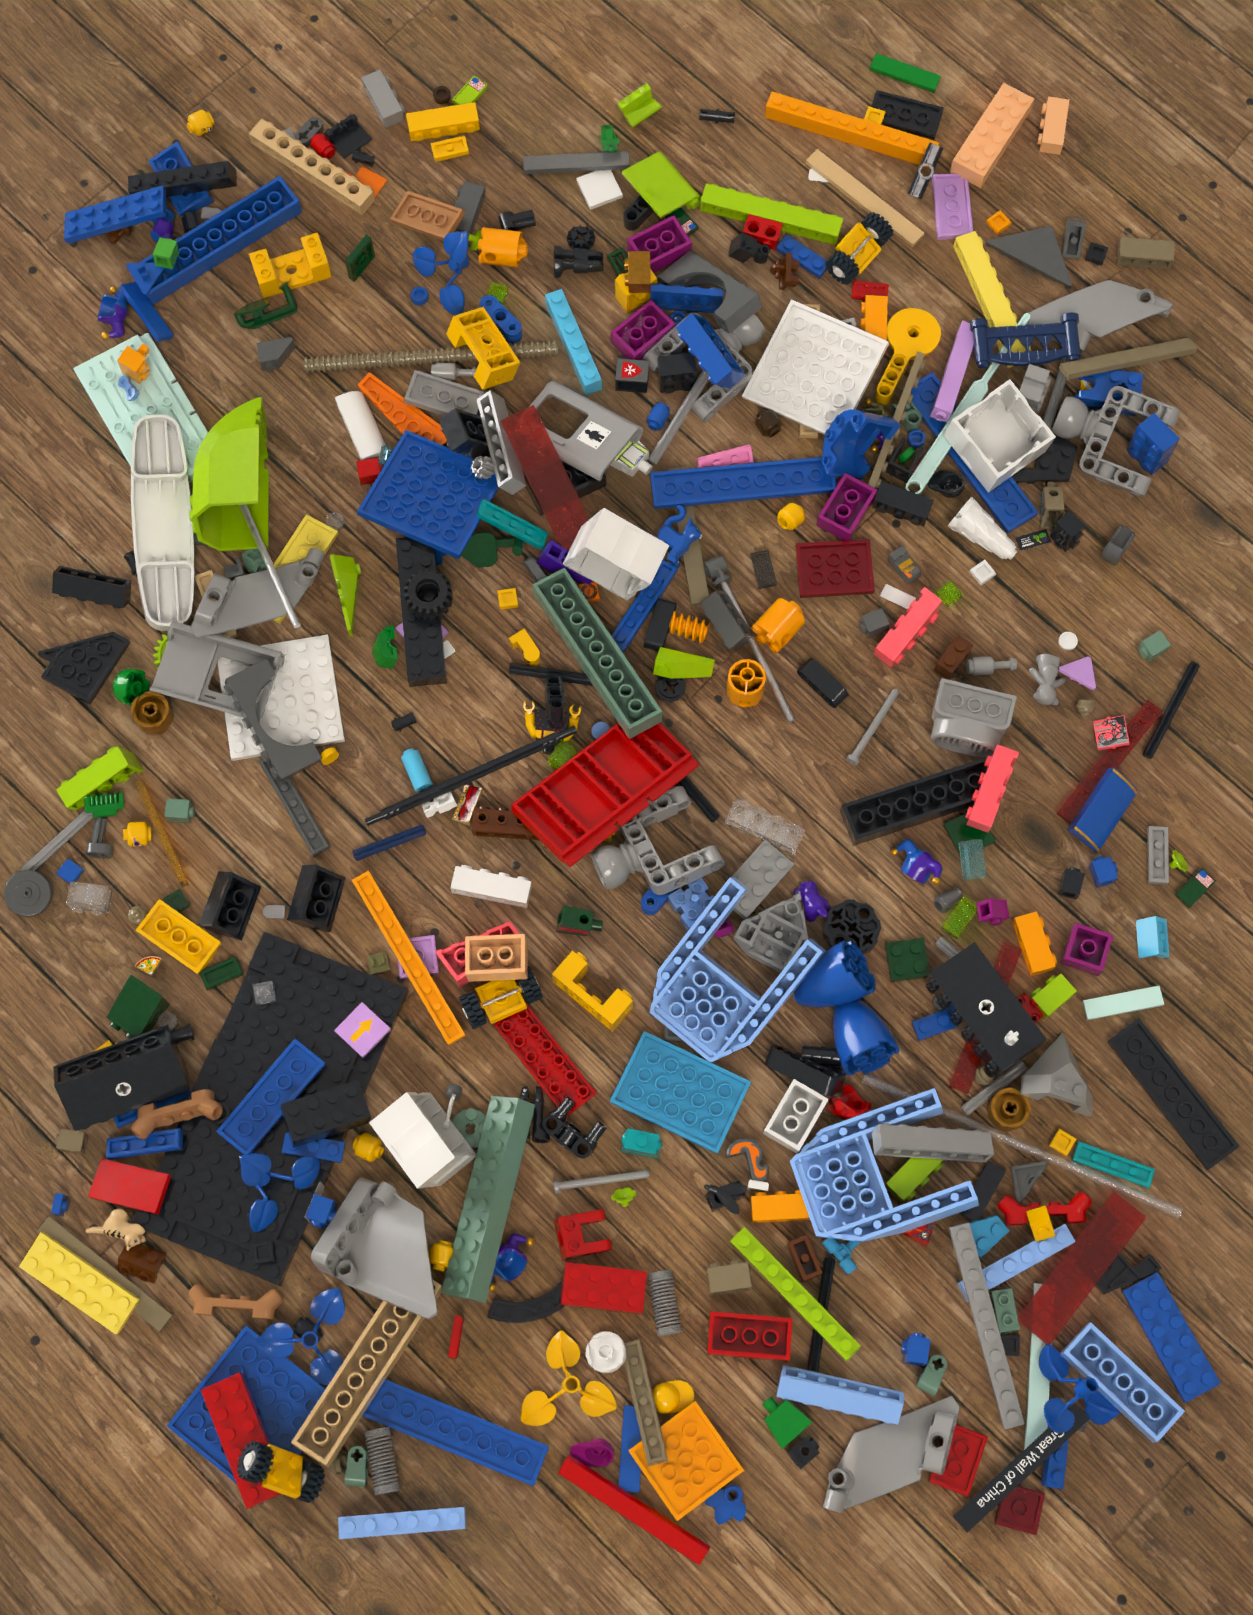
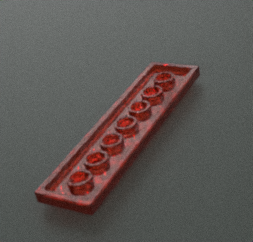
M532 405L501 420L500 424L559 545L569 551L580 527L589 518L535 406Z
M1113 1191L1019 1314L1018 1322L1042 1342L1050 1346L1146 1219V1216Z

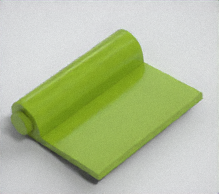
M657 152L622 171L624 177L660 218L684 205L687 209H695L700 205L701 196L662 152Z

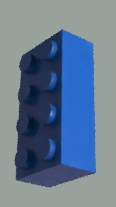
M691 313L676 327L679 332V338L688 344L689 352L694 357H697L699 360L698 365L701 369L707 371L709 374L708 379L713 385L731 389L746 376L706 318Z

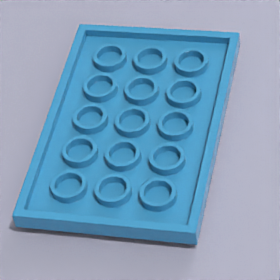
M644 1031L609 1102L718 1154L751 1081Z

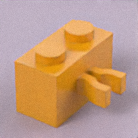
M143 343L138 351L127 346L117 360L121 372L130 376L131 379L139 384L150 375V368L146 359L150 350Z

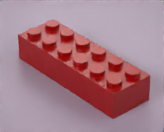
M237 1373L202 1389L203 1398L246 1509H251L282 1495L262 1487V1482L255 1484L241 1479L238 1476L239 1473H237L239 1468L237 1463L240 1462L238 1458L242 1456L241 1451L243 1449L246 1450L245 1446L247 1444L250 1445L251 1441L264 1445L270 1444L244 1375Z

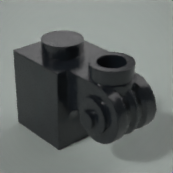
M741 233L731 240L728 256L742 263L753 257L754 262L764 264L767 262L770 249L767 245L757 243V239Z

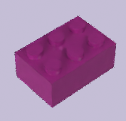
M673 215L628 238L627 250L650 251V269L655 273L676 262L687 252H692V242Z
M650 300L611 331V343L627 359L642 360L643 356L675 327V323Z
M844 473L819 514L816 526L844 541L851 540L873 504L877 489Z

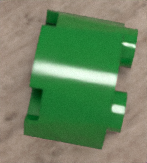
M394 625L385 627L379 633L372 646V654L379 667L393 669L398 660L397 649L390 643L395 638Z

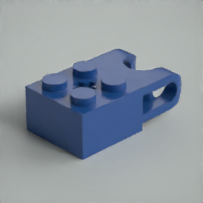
M1113 370L1079 377L1080 381L1089 382L1093 388L1091 390H1080L1075 398L1080 399L1089 408L1100 410L1103 408L1109 391L1115 386H1121L1141 394L1143 374ZM1114 393L1112 398L1115 401H1120L1122 396L1119 393ZM1107 410V411H1106V412L1114 413V411H1112V410ZM1127 410L1121 411V413H1120V414L1131 415V416H1135V415H1136V414H1134V413H1132V412H1129V411H1127Z

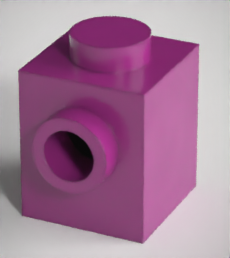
M990 898L976 903L979 922L990 923L991 926L1001 925L1002 921L1009 919L1007 900Z

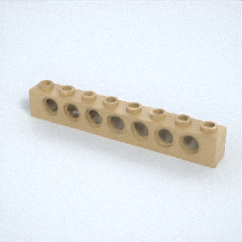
M261 119L249 132L253 145L360 215H363L375 201L373 189L370 186L363 185L354 176H349L341 167H335L327 158L320 157L313 149H308L299 140L292 139L287 132L280 131L273 123Z

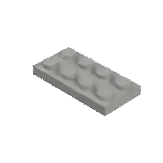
M415 370L405 395L404 403L443 416L454 408L477 415L479 411L477 399L483 396L484 392Z
M767 840L761 843L732 876L749 888L748 892L734 908V911L744 920L752 914L795 865Z

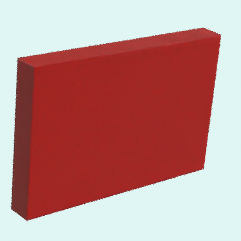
M956 1424L944 1473L940 1475L931 1472L928 1482L969 1497L988 1436ZM942 1438L940 1447H941V1446L943 1445V1443H944L943 1438Z

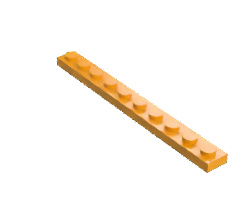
M369 870L352 880L353 884L448 1046L465 1037V1033Z

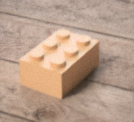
M525 934L465 937V975L468 982L528 979L527 939Z

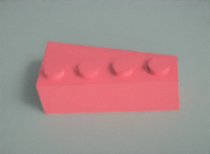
M997 744L992 756H987L984 764L987 770L980 775L978 783L981 786L979 790L975 789L972 801L975 802L973 808L969 807L965 818H968L966 825L989 833L1019 752Z

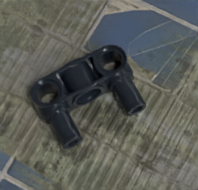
M566 1096L559 1107L551 1111L544 1118L542 1123L543 1129L560 1145L577 1157L587 1158L593 1154L598 1144L597 1141L607 1127L597 1121L590 1132L584 1135L576 1126L566 1120L567 1114L576 1104L574 1100ZM551 1118L557 1121L556 1129L551 1128L549 1125ZM582 1143L586 1144L589 1148L587 1154L582 1153L580 1150Z

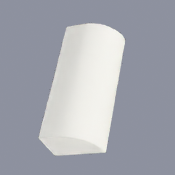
M351 391L335 397L337 407L360 459L378 458V460L389 457L390 453L364 394L360 391Z

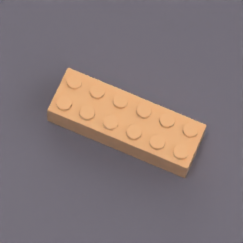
M1003 83L953 159L950 173L958 174L962 179L966 178L969 183L981 188L1029 115L1034 98Z

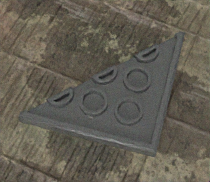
M1052 226L986 240V246H991L998 250L999 253L1009 258H1014L1021 262L1022 265L1032 270H1037L1043 276L1055 282L1058 281L1068 289L1072 287Z

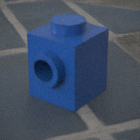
M1104 856L1096 857L1089 865L1096 888L1113 884L1118 879L1117 865L1114 861L1112 862L1111 856L1106 858Z

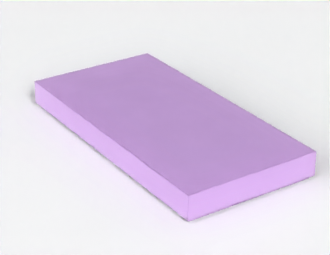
M955 173L933 174L931 179L937 240L955 239L958 236L973 232L968 180L966 178L962 179L960 175Z

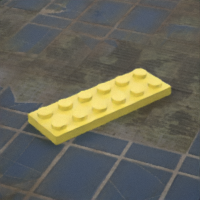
M306 514L275 561V568L306 558L310 548H317L326 554L338 536V531ZM285 616L273 619V621L281 624Z
M40 1232L19 1266L116 1335L120 1333L140 1301V1298L45 1232Z

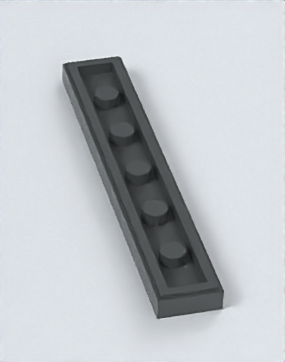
M629 151L524 156V174L622 170L630 167Z
M263 759L259 760V764L312 856L315 857L330 849L291 779L288 778L279 782L278 779H274L271 775L270 764L268 762L265 763Z

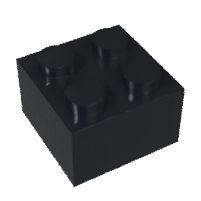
M691 353L657 357V377L660 393L670 394L674 391L691 390L697 377L695 358Z

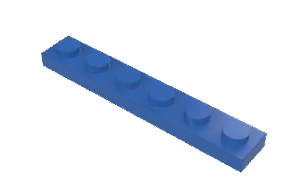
M662 560L652 583L641 590L612 634V638L623 654L657 604L658 598H661L678 572L677 567Z

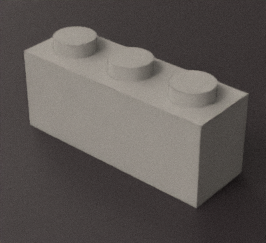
M378 70L361 77L363 88L383 126L387 128L403 121L405 109L401 102L398 103V97L394 88H390V81L387 75H383L382 71Z

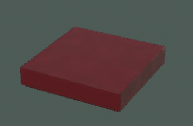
M1017 1486L999 1503L995 1524L1037 1535L1045 1493Z

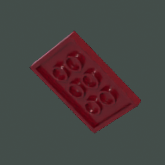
M870 539L796 543L800 598L874 594Z

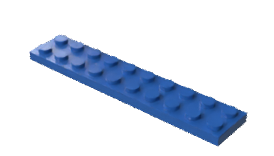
M932 372L919 380L917 388L913 387L911 394H914L912 402L921 413L922 421L934 437L937 438L946 422L930 417L941 383ZM955 402V405H954L952 414L954 413V411H955L956 408L958 407V405L956 404V402ZM951 447L947 454L1007 534L1038 515L1039 512L1012 476L988 493L954 448Z
M823 457L650 472L654 509L672 508L676 505L694 506L833 493L837 485L835 476L826 473L822 464Z
M388 1380L384 1381L362 1415L531 1486L535 1485L549 1446Z

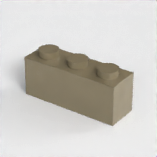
M1129 236L1121 237L1117 246V265L1170 270L1174 262L1175 241L1165 239L1151 240L1149 238L1138 239Z

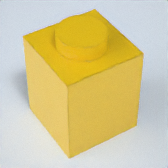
M1046 1206L1026 1211L1036 1242L1055 1236Z

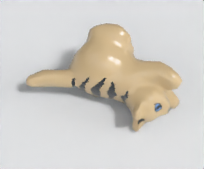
M122 1209L111 1211V1215L105 1220L102 1227L86 1229V1233L107 1234L113 1238L124 1240L127 1245V1251L135 1245L146 1242L143 1236L145 1233L144 1228L139 1224L129 1223L127 1213Z

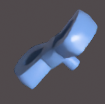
M130 376L120 377L118 386L126 390L127 400H136L139 396V390L131 383Z

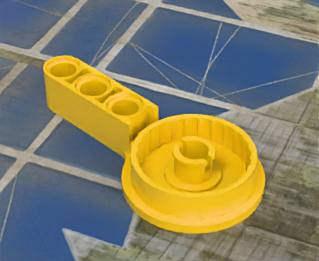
M907 308L897 312L889 320L887 339L894 354L877 386L875 401L877 403L889 404L909 365V361L915 360L917 352L924 353V357H926L939 344L941 337L939 323L927 311L918 308Z

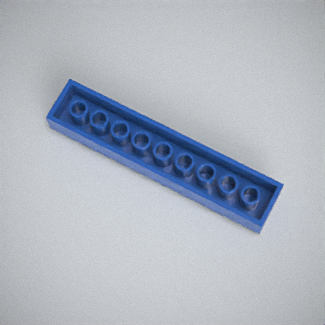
M278 176L174 240L177 241L179 255L173 269L165 268L152 289L145 296L154 305L302 213L299 200L283 179ZM153 254L139 263H153Z

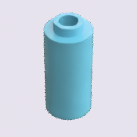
M413 748L404 751L401 759L415 792L419 793L431 788L433 783L419 751Z

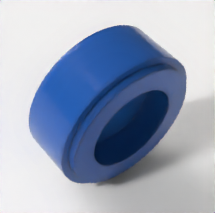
M416 287L410 293L411 301L415 305H424L428 301V291L423 287Z

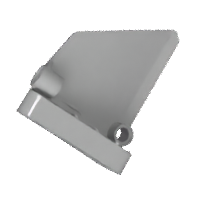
M360 1177L314 1247L311 1254L312 1262L319 1271L342 1280L344 1284L423 1318L430 1319L436 1316L438 1308L431 1274L424 1213L401 1198L396 1193V1189L386 1182L378 1184L372 1180Z

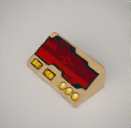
M471 785L464 786L452 818L453 821L468 826L471 825L474 808H477L483 788Z

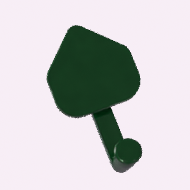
M284 282L279 287L283 291L288 304L263 313L262 309L270 306L267 299L247 304L234 313L239 326L246 329H257L296 313L298 307L288 282ZM252 313L253 319L245 321L243 315Z
M490 532L474 533L461 556L478 568L490 567L497 562L496 548L514 546L512 553L515 556H520L523 553V542L514 536L495 538Z

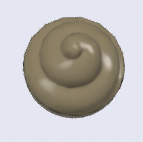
M1078 699L1076 709L1083 719L1095 710L1093 700Z
M134 906L128 912V919L132 924L140 925L148 913L144 907Z
M980 1066L976 1069L975 1083L989 1085L993 1082L995 1076L993 1074L990 1075L985 1066Z
M338 1453L328 1468L329 1471L335 1475L345 1472L347 1467L346 1456Z

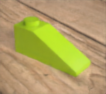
M660 647L655 660L653 674L671 679L711 677L715 659Z

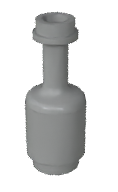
M436 362V364L431 365V375L449 381H455L458 376H470L475 379L474 374L477 368L458 369L455 363Z
M991 656L971 657V659L966 660V672L972 676L992 675L994 669L1009 668L1010 671L1017 669V661L1009 658L1008 661H994Z

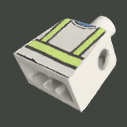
M640 441L635 444L629 442L610 464V466L630 476H634L639 470L648 475L653 468L647 462L649 451Z

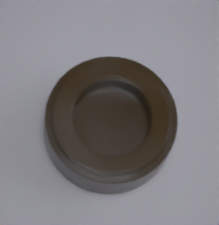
M445 86L436 87L433 91L434 101L441 105L448 103L451 99L450 90Z

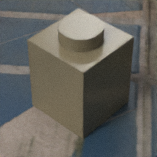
M60 1129V1134H57L55 1139V1145L62 1152L85 1154L88 1134L82 1131Z

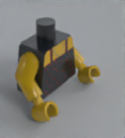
M533 700L532 707L530 708L526 707V702L524 701L523 707L527 711L525 712L526 727L532 738L538 740L554 732L559 733L574 725L577 730L578 715L582 712L581 706L579 707V712H575L573 704L570 707V712H565V718L562 722L553 723L548 720L546 710L535 709L534 712L532 711L535 707ZM573 735L560 740V743L544 749L543 753L553 755L555 746H563L564 742L569 741Z

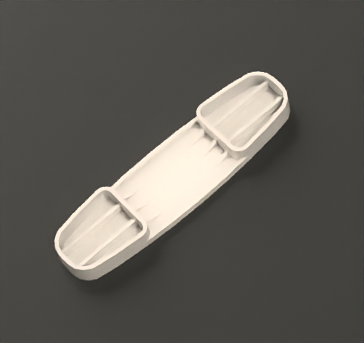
M161 414L143 416L134 426L131 458V516L137 579L145 619L154 629L168 631L172 621L187 625L191 619L194 594V539L192 522H190L189 510H192L190 506L188 467L183 439L178 423L173 418Z

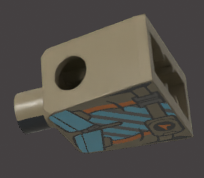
M1048 482L1045 484L1040 498V528L1053 529L1056 522L1062 518L1064 512L1063 489L1056 487L1054 482Z

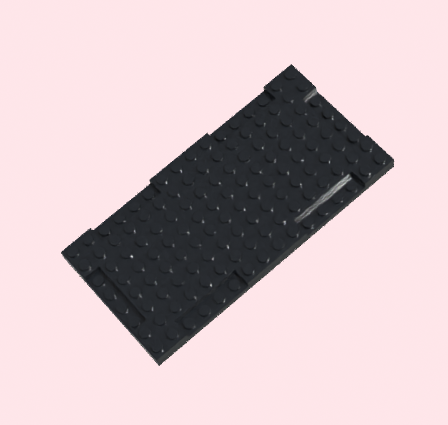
M264 932L249 963L246 977L218 1038L213 1042L191 1093L204 1089L211 1090L215 1094V1101L227 1105L231 1112H233L290 1043L296 1039L326 1063L297 1099L355 1080H359L364 1095L409 993L408 988L373 974L369 975L301 948L300 945ZM361 1002L391 1029L364 1058L334 1031ZM190 1093V1095H189V1097H188L187 1100H191V1099H192L191 1093ZM204 1115L190 1120L179 1121L177 1128L183 1130L182 1150L165 1152L157 1172L171 1175L159 1215L137 1210L131 1223L139 1224L147 1232L281 1287L309 1223L304 1216L319 1182L325 1186L335 1162L319 1160L320 1169L315 1181L304 1189H297L294 1186V1180L290 1181L270 1176L269 1183L262 1186V1189L268 1196V1200H274L277 1203L278 1213L275 1220L269 1226L259 1232H254L250 1226V1210L256 1200H263V1196L255 1186H248L242 1180L239 1157L244 1154L216 1132L221 1126L220 1124L215 1123ZM282 1116L252 1153L264 1154L270 1158L272 1164L270 1172L293 1176L292 1167L301 1156L282 1153L285 1133H288ZM349 1130L323 1139L344 1142ZM273 1241L275 1262L255 1265L252 1243Z

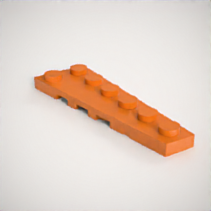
M369 372L358 384L360 391L402 435L405 430H408L440 445H447V439L441 431L440 424L417 407L405 404L404 398L373 374Z

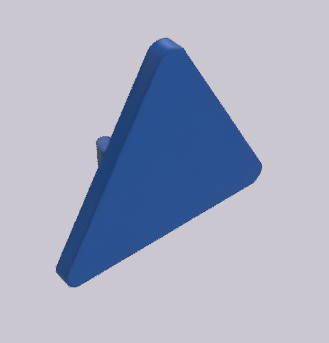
M155 262L126 264L127 269L144 295L149 293L165 269L164 267L155 266Z

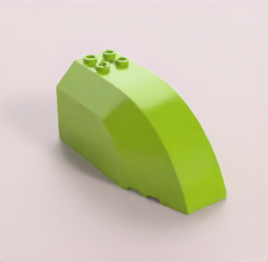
M262 397L255 398L238 406L220 419L205 436L195 458L193 495H190L192 510H189L190 522H192L193 533L197 534L198 541L218 551L258 549L239 505L243 504L247 505L265 547L269 548V469H265V460H268L267 420Z

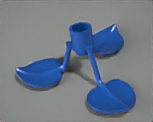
M468 231L452 232L445 236L444 249L450 255V260L435 262L436 254L429 247H419L412 254L414 265L423 276L433 275L435 273V265L448 264L449 268L456 272L446 284L447 288L440 290L442 306L453 315L462 314L465 304L462 289L457 285H451V283L462 273V269L469 266V259L467 257Z
M251 1153L239 1157L243 1182L248 1186H255L263 1196V1200H256L251 1207L249 1215L251 1229L254 1232H259L269 1226L277 1216V1203L274 1200H268V1196L262 1189V1186L269 1183L270 1176L290 1181L294 1180V1186L297 1189H304L315 1181L320 1169L319 1159L303 1156L294 1163L292 1167L293 1176H285L270 1172L271 1160L264 1154Z
M340 1289L326 1290L317 1295L312 1301L310 1313L313 1317L319 1318L313 1331L304 1333L302 1338H293L294 1333L289 1325L286 1323H275L268 1327L257 1339L260 1348L267 1354L277 1358H284L292 1354L294 1350L292 1342H302L304 1347L313 1348L319 1358L314 1359L310 1365L311 1376L316 1382L328 1386L342 1365L343 1360L340 1354L334 1350H328L322 1355L316 1346L318 1343L316 1332L322 1321L332 1325L342 1319L345 1306Z
M1050 1342L1043 1347L1039 1355V1368L1043 1376L1049 1381L1058 1379L1059 1382L1077 1383L1074 1388L1076 1396L1065 1405L1056 1398H1052L1045 1403L1044 1416L1052 1431L1055 1433H1065L1073 1427L1075 1417L1067 1408L1080 1398L1084 1399L1083 1402L1087 1404L1085 1407L1086 1415L1097 1425L1106 1424L1120 1414L1117 1408L1098 1392L1099 1386L1094 1378L1087 1377L1084 1380L1081 1377L1077 1379L1065 1378L1069 1373L1067 1361Z

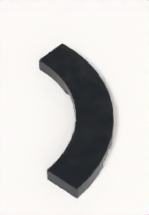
M562 1281L552 1291L533 1300L510 1302L494 1298L487 1318L507 1323H525L548 1317L565 1307L560 1305Z

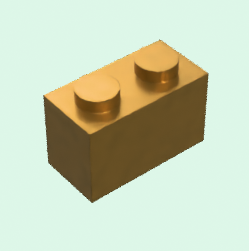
M628 251V259H624L625 270H628V275H625V286H629V293H650V251Z

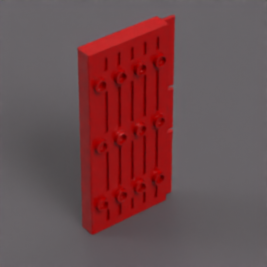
M617 723L511 804V811L562 863L565 862L571 867L618 830L615 824H618L620 827L625 825L650 805L647 799L654 802L700 765L692 758V753L660 723L631 739L627 737L619 723Z

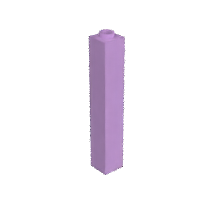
M963 320L957 330L930 417L946 423L952 414L974 345L970 323Z

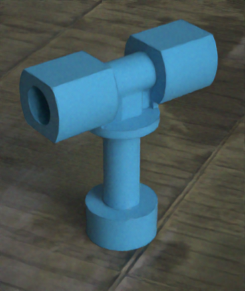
M827 1238L821 1243L829 1254L833 1253L840 1262L838 1265L846 1275H849L857 1268L850 1259L852 1256L850 1251L861 1242L849 1241L845 1245L844 1243L838 1244L835 1239Z

